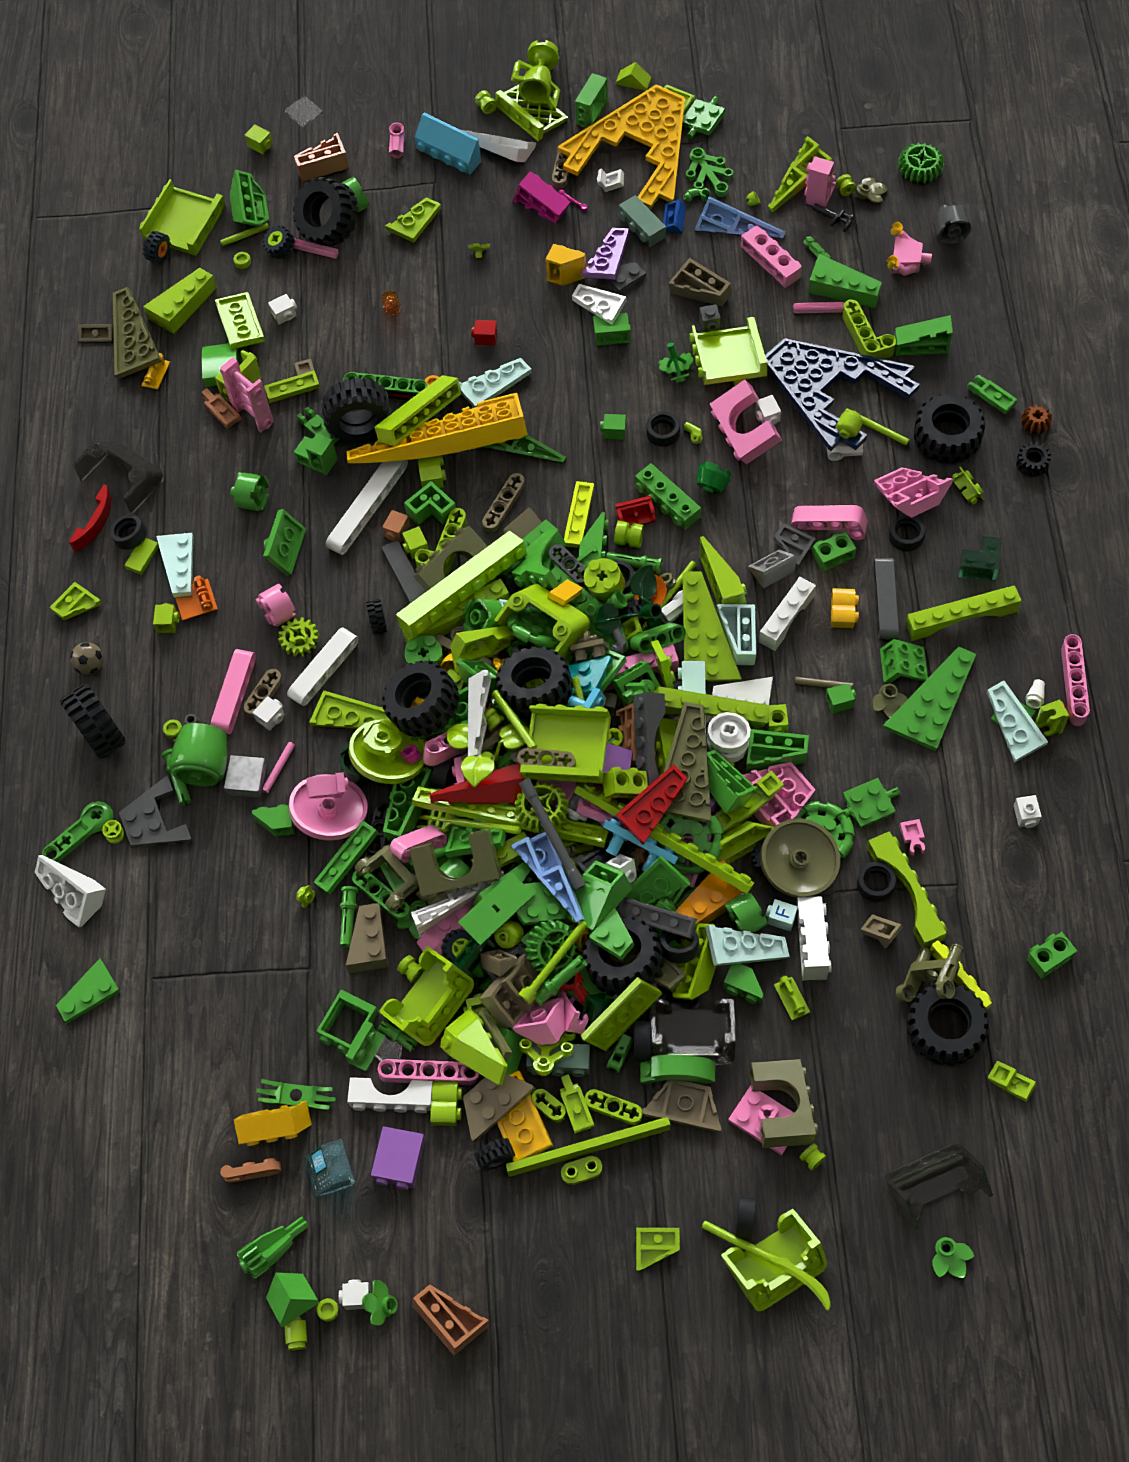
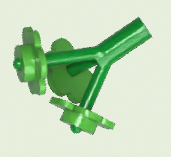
M671 342L667 344L670 358H664L659 361V370L667 374L677 372L678 377L670 380H675L676 383H683L686 380L685 376H688L689 373L681 375V372L690 369L694 363V358L691 353H683L681 356H678L674 343Z

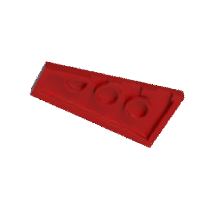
M673 764L621 809L615 817L644 845L688 778Z

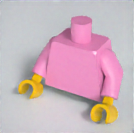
M895 222L890 232L892 235L897 234V237L895 238L893 255L887 259V262H889L887 267L891 269L892 274L907 276L918 273L920 263L931 264L932 254L922 253L923 244L911 238L905 231H902L903 225L900 222Z

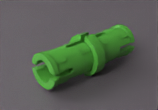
M384 1019L381 1022L383 1026L379 1025L377 1029L379 1032H382L391 1038L393 1043L400 1044L409 1052L414 1051L413 1046L417 1047L418 1041L405 1034L400 1028L398 1029L387 1022V1020Z

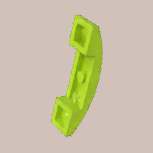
M772 770L756 782L757 785L755 787L757 790L745 806L729 813H725L721 809L713 815L719 820L723 833L733 829L755 814L784 787V784Z

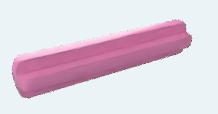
M294 238V249L334 259L338 257L339 252L336 248Z
M844 302L794 303L793 312L795 314L843 312Z

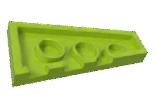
M323 690L309 723L310 726L358 729L367 722L389 718L385 715L382 707Z

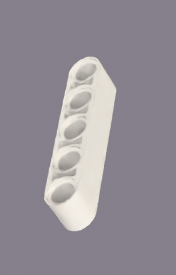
M340 628L290 686L287 696L302 706L307 705L358 644L359 637L345 628Z

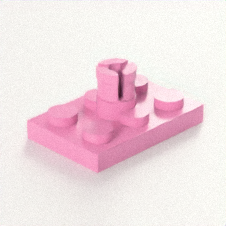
M750 1085L728 1119V1122L762 1143L759 1130L762 1119L787 1117L794 1112L761 1091H752ZM788 1146L770 1148L783 1155Z

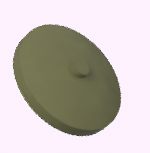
M790 819L781 822L768 833L761 847L760 862L767 880L778 891L796 898L813 897L825 891L835 880L840 868V853L833 836L824 827L807 819Z

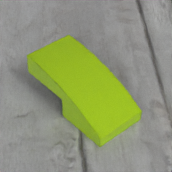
M999 1061L995 1063L988 1076L989 1081L1025 1102L1028 1101L1036 1087V1081L1018 1074L1016 1069Z

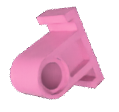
M344 772L336 773L335 775L306 778L308 798L310 799L341 798L346 789H348L347 777L344 778Z

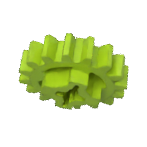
M303 617L300 621L294 618V622L291 623L288 620L287 626H281L283 631L278 632L280 637L278 640L282 650H286L288 655L293 652L294 657L298 653L304 656V652L311 653L310 648L316 649L315 643H319V632L316 625L311 623V620L305 622Z

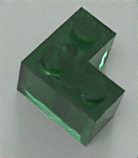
M983 536L980 552L962 550L958 577L996 581L999 571L1002 538Z

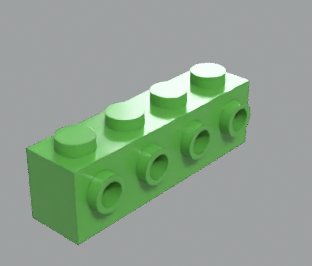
M650 463L635 475L636 489L641 493L643 492L646 496H651L652 503L659 506L663 514L669 515L677 526H681L686 530L701 518V507L653 464Z

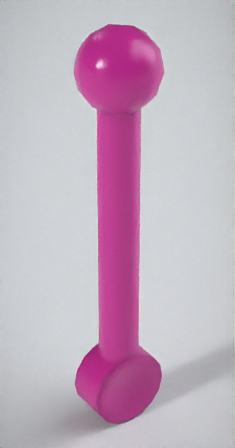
M564 190L559 191L561 195H564L567 199L581 207L582 211L587 210L586 204L579 203L567 195Z

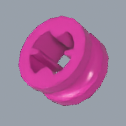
M409 745L403 749L401 756L407 764H412L421 757V753L415 745Z

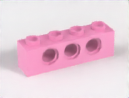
M756 225L741 235V247L784 288H787L801 278V264L795 261L786 250H783L776 240L770 238L765 230Z

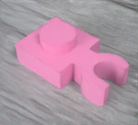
M920 820L900 823L899 827L904 844L910 843V854L914 855L915 847L920 848L921 853H924L925 845L921 840H924L925 836Z

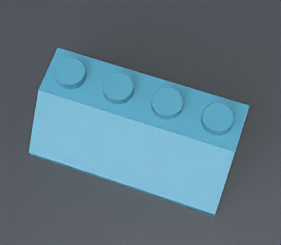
M425 112L422 114L415 134L416 148L470 175L481 163L479 139Z

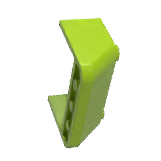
M533 584L514 593L494 620L500 626H506V619L510 614H514L515 611H523L529 603L533 604L557 620L553 627V635L560 643L554 651L562 655L566 661L572 653L570 645L579 643L578 639L582 638L584 632L589 629V618L569 603L561 606L549 599L550 591L539 584Z

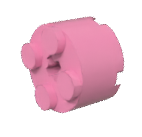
M276 584L260 593L256 599L258 606L266 612L264 616L267 622L276 627L297 616V613L293 612L295 607L288 594L280 591L283 588L280 584Z

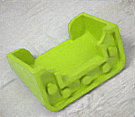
M427 946L419 957V964L425 971L402 1002L397 999H389L378 1011L424 1046L431 1045L437 1039L474 988V981L471 977Z
M794 1209L779 1217L777 1222L778 1231L755 1245L772 1255L787 1257L791 1263L814 1278L827 1267V1259L821 1242ZM731 1247L721 1254L724 1263L756 1311H763L804 1285L802 1281L788 1272L748 1251L743 1252L740 1247Z

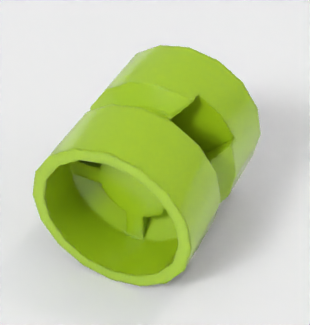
M618 521L615 529L614 544L625 546L628 543L630 547L640 548L644 525L636 523L629 525L628 522Z

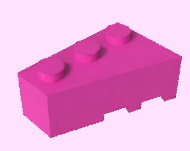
M531 171L520 182L513 198V202L516 204L518 201L525 204L526 209L530 210L532 208L538 211L539 216L555 224L567 211L570 201L564 195L558 193L551 185L545 183L538 175Z

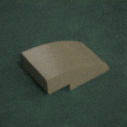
M527 954L521 955L518 961L505 974L498 976L480 997V1001L501 1027L505 1029L514 1027L525 1012H529L536 1003L534 1000L530 1005L518 995L523 988L530 986L540 974V972L535 970L536 967L530 965L531 960L526 958Z

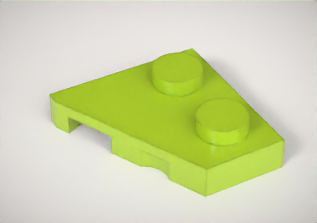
M74 582L50 606V609L63 620H67L100 606L102 602L99 598Z

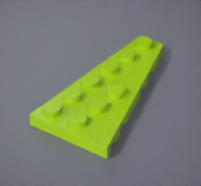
M683 572V627L686 630L684 661H705V682L741 681V676L702 572Z

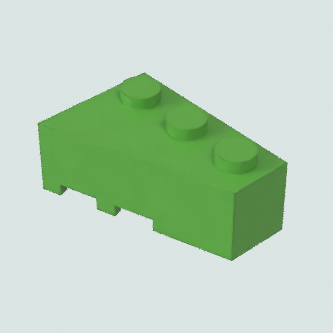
M716 750L707 752L711 795L725 813L745 806L757 788Z

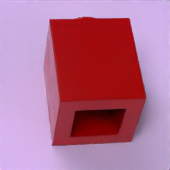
M475 320V327L471 329V337L475 339V345H496V321Z

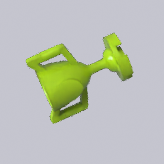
M536 40L530 44L527 51L529 64L521 60L515 62L511 80L520 83L518 91L523 100L531 104L547 102L553 110L557 106L560 89L551 81L549 70L557 66L560 56L557 46L548 40H545V43ZM520 68L527 71L524 76H518ZM551 90L553 91V96H552V98H551V96H550Z

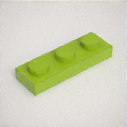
M315 371L264 385L269 402L272 403L318 389L320 385Z

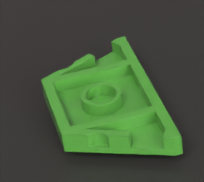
M543 882L524 884L534 896L516 912L523 926L541 924V922L547 923L548 920H553L554 922L564 920L567 910Z

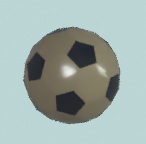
M90 642L80 643L71 651L70 663L79 674L92 675L101 669L104 656L100 647Z

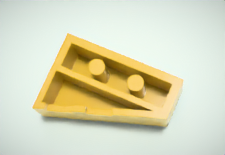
M307 1100L301 1101L296 1106L288 1107L284 1105L279 1109H266L244 1114L234 1119L238 1143H247V1146L259 1144L260 1140H266V1143L279 1140L278 1137L285 1136V1139H292L297 1137V1133L312 1125Z

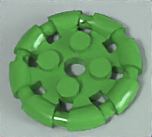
M527 607L523 611H515L514 614H510L506 619L507 626L513 632V635L526 643L530 642L534 646L546 647L548 649L556 648L560 643L553 635V627L557 620L539 608Z
M820 801L807 802L794 819H802L801 816L805 814L807 816L805 819L824 827L836 841L840 859H844L854 844L852 838L855 836L852 821L843 814L844 811L832 803L827 802V804L819 803ZM818 811L826 812V815H818ZM838 819L841 823L836 826L835 821ZM843 836L844 840H838V837Z
M665 814L658 824L662 825L668 833L672 832L679 835L681 840L684 835L691 834L694 838L692 844L696 845L699 851L704 852L706 850L709 854L715 856L716 860L720 857L722 852L720 841L722 840L723 829L716 816L711 815L712 823H707L705 827L698 820H683V817ZM672 819L676 824L672 825L670 829L667 823ZM708 835H714V842H708ZM657 841V844H656V846H658V847H660V848H662V849H663L664 846H665V845L659 843L658 841ZM676 852L674 853L678 857L676 863L669 862L682 875H686V873L696 875L706 871L694 862L693 865H686L685 859H688Z

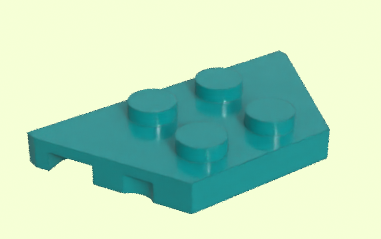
M610 655L568 665L571 678L579 677L583 697L589 696L594 687L601 688V683L607 675L605 671L608 665H611L613 662ZM572 688V696H575L574 688Z

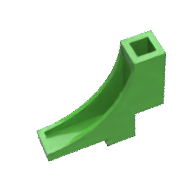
M548 528L526 548L527 554L520 559V565L511 572L517 586L527 588L533 584H539L544 588L550 589L559 586V583L550 571L553 560L549 555V550L552 546L560 544L565 547L567 545L558 530Z

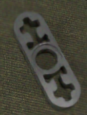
M562 545L552 546L549 550V555L553 562L580 586H586L584 579L579 578L576 573L579 571L584 576L586 568ZM557 551L561 552L564 557L563 560L555 554ZM568 562H575V566L572 569L565 568Z

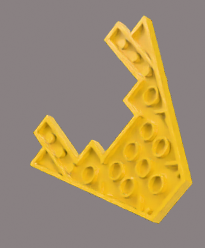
M654 85L559 145L558 152L569 156L563 165V170L578 176L601 141L617 147L625 135L651 147L646 155V161L658 166L638 195V198L650 210L658 198L668 202L674 201L685 97L659 85Z

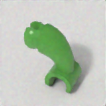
M696 188L689 189L683 195L684 200L689 202L694 197L700 196L701 201L706 202V196L710 197V190L707 188L702 190Z

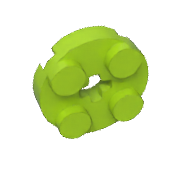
M380 721L379 724L374 725L370 723L363 731L362 745L365 750L375 755L389 758L391 754L399 750L402 735L399 734V729L392 723Z

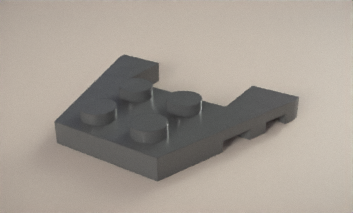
M168 776L164 777L119 812L132 848L157 846V844L163 843L170 845L176 844V842H193L186 824L169 831L166 830L156 800L175 793Z

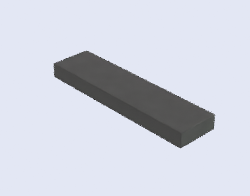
M396 540L381 548L407 599L412 603L423 595L425 590L413 577L416 573L399 541Z
M626 897L616 908L619 916H623V918L631 916L636 921L641 919L651 927L691 939L697 923L696 918Z

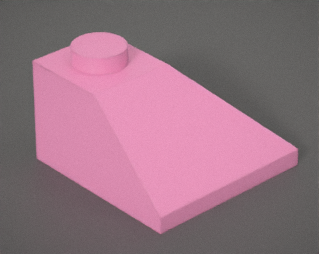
M563 998L546 1000L544 1006H540L536 1002L529 1012H525L513 1027L514 1032L539 1045L557 1043L565 1031Z

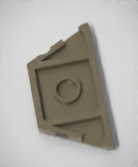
M505 1074L502 1085H498L486 1077L463 1096L471 1139L477 1142L536 1088Z
M667 1080L663 1088L655 1094L653 1100L642 1110V1116L655 1119L667 1117L669 1122L721 1133V1125L713 1101L711 1087L682 1080Z

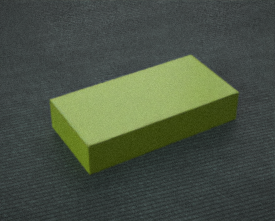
M145 538L139 546L135 547L124 565L125 568L142 575L159 548L158 542Z

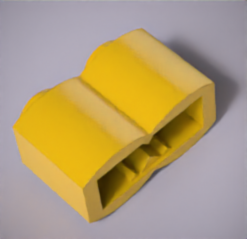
M832 589L831 628L854 629L855 623H858L859 612H855V606H858L859 595H855V589Z

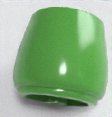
M185 724L181 727L172 749L169 765L172 775L177 780H184L186 784L208 787L217 784L224 778L226 771V733L208 724Z

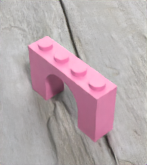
M743 380L710 403V406L713 409L711 411L713 417L720 422L718 425L720 430L727 435V443L735 449L733 454L738 461L742 460L747 465L778 444L782 439L775 426L768 420L749 433H737L736 420L739 414L759 400L753 387L746 380Z

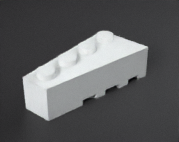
M822 896L797 897L796 906H798L797 919L802 981L827 980L828 973H831V960H829L828 956L830 945L826 938L828 923L824 921L826 903H822Z

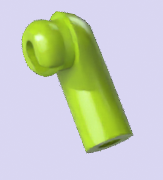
M686 422L683 430L691 434L692 443L699 444L703 439L701 429Z

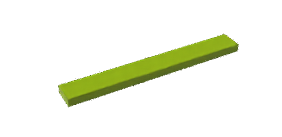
M665 1117L507 1163L508 1175L511 1177L670 1130L669 1118Z

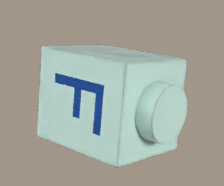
M775 899L773 906L769 905L766 916L769 917L768 924L791 931L798 906Z

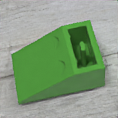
M595 861L582 875L586 886L575 892L585 919L584 921L587 923L586 928L594 931L610 911L616 908L632 890L624 872L598 861ZM568 911L566 912V919L576 924L580 923L576 922V920Z

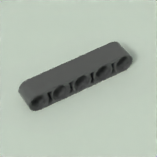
M874 558L873 569L878 639L898 640L899 626L894 559Z

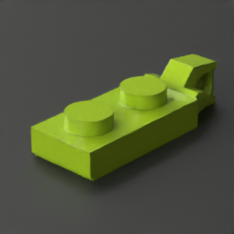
M569 1074L562 1076L561 1081L564 1088L560 1089V1094L574 1133L576 1134L595 1127L580 1086H578V1083L572 1084Z

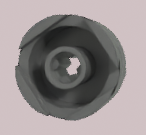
M943 205L933 217L932 222L937 237L943 244L958 243L959 239L962 237L965 239L971 233V224L963 205Z

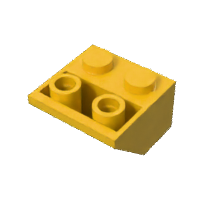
M553 244L545 259L547 281L564 286L584 279L585 277H582L581 272L586 268L585 253Z

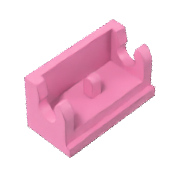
M562 990L557 998L562 997L564 1000L565 1030L582 1034L585 1031L589 1018L585 1014L583 1020H580V1012L576 1011L573 1006L575 998L571 995L568 998L566 991Z

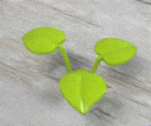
M467 723L457 724L448 729L447 741L451 747L455 749L468 748ZM512 724L506 725L501 729L499 735L502 740L498 742L495 755L490 752H483L478 757L468 756L462 761V773L474 788L482 780L490 776L493 771H496L495 761L498 760L503 743L506 749H517L526 744ZM523 725V727L526 729V731H527L528 734H529V729H530V728H528V727H526V726Z

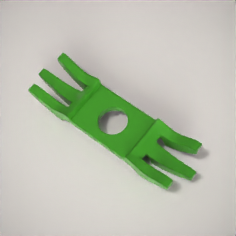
M262 1079V1084L277 1087V1090L257 1089L256 1091L257 1093L276 1097V1099L258 1098V1102L296 1106L301 1101L307 1100L309 1108L329 1110L330 1106L315 1104V1101H336L334 1097L316 1094V1092H332L333 1087L304 1086ZM295 1089L302 1092V1097L299 1101H293L290 1097L291 1092Z

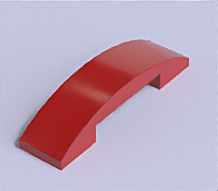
M103 485L95 500L98 507L84 529L77 527L69 540L75 552L87 546L99 534L107 521L111 509V494L107 485Z

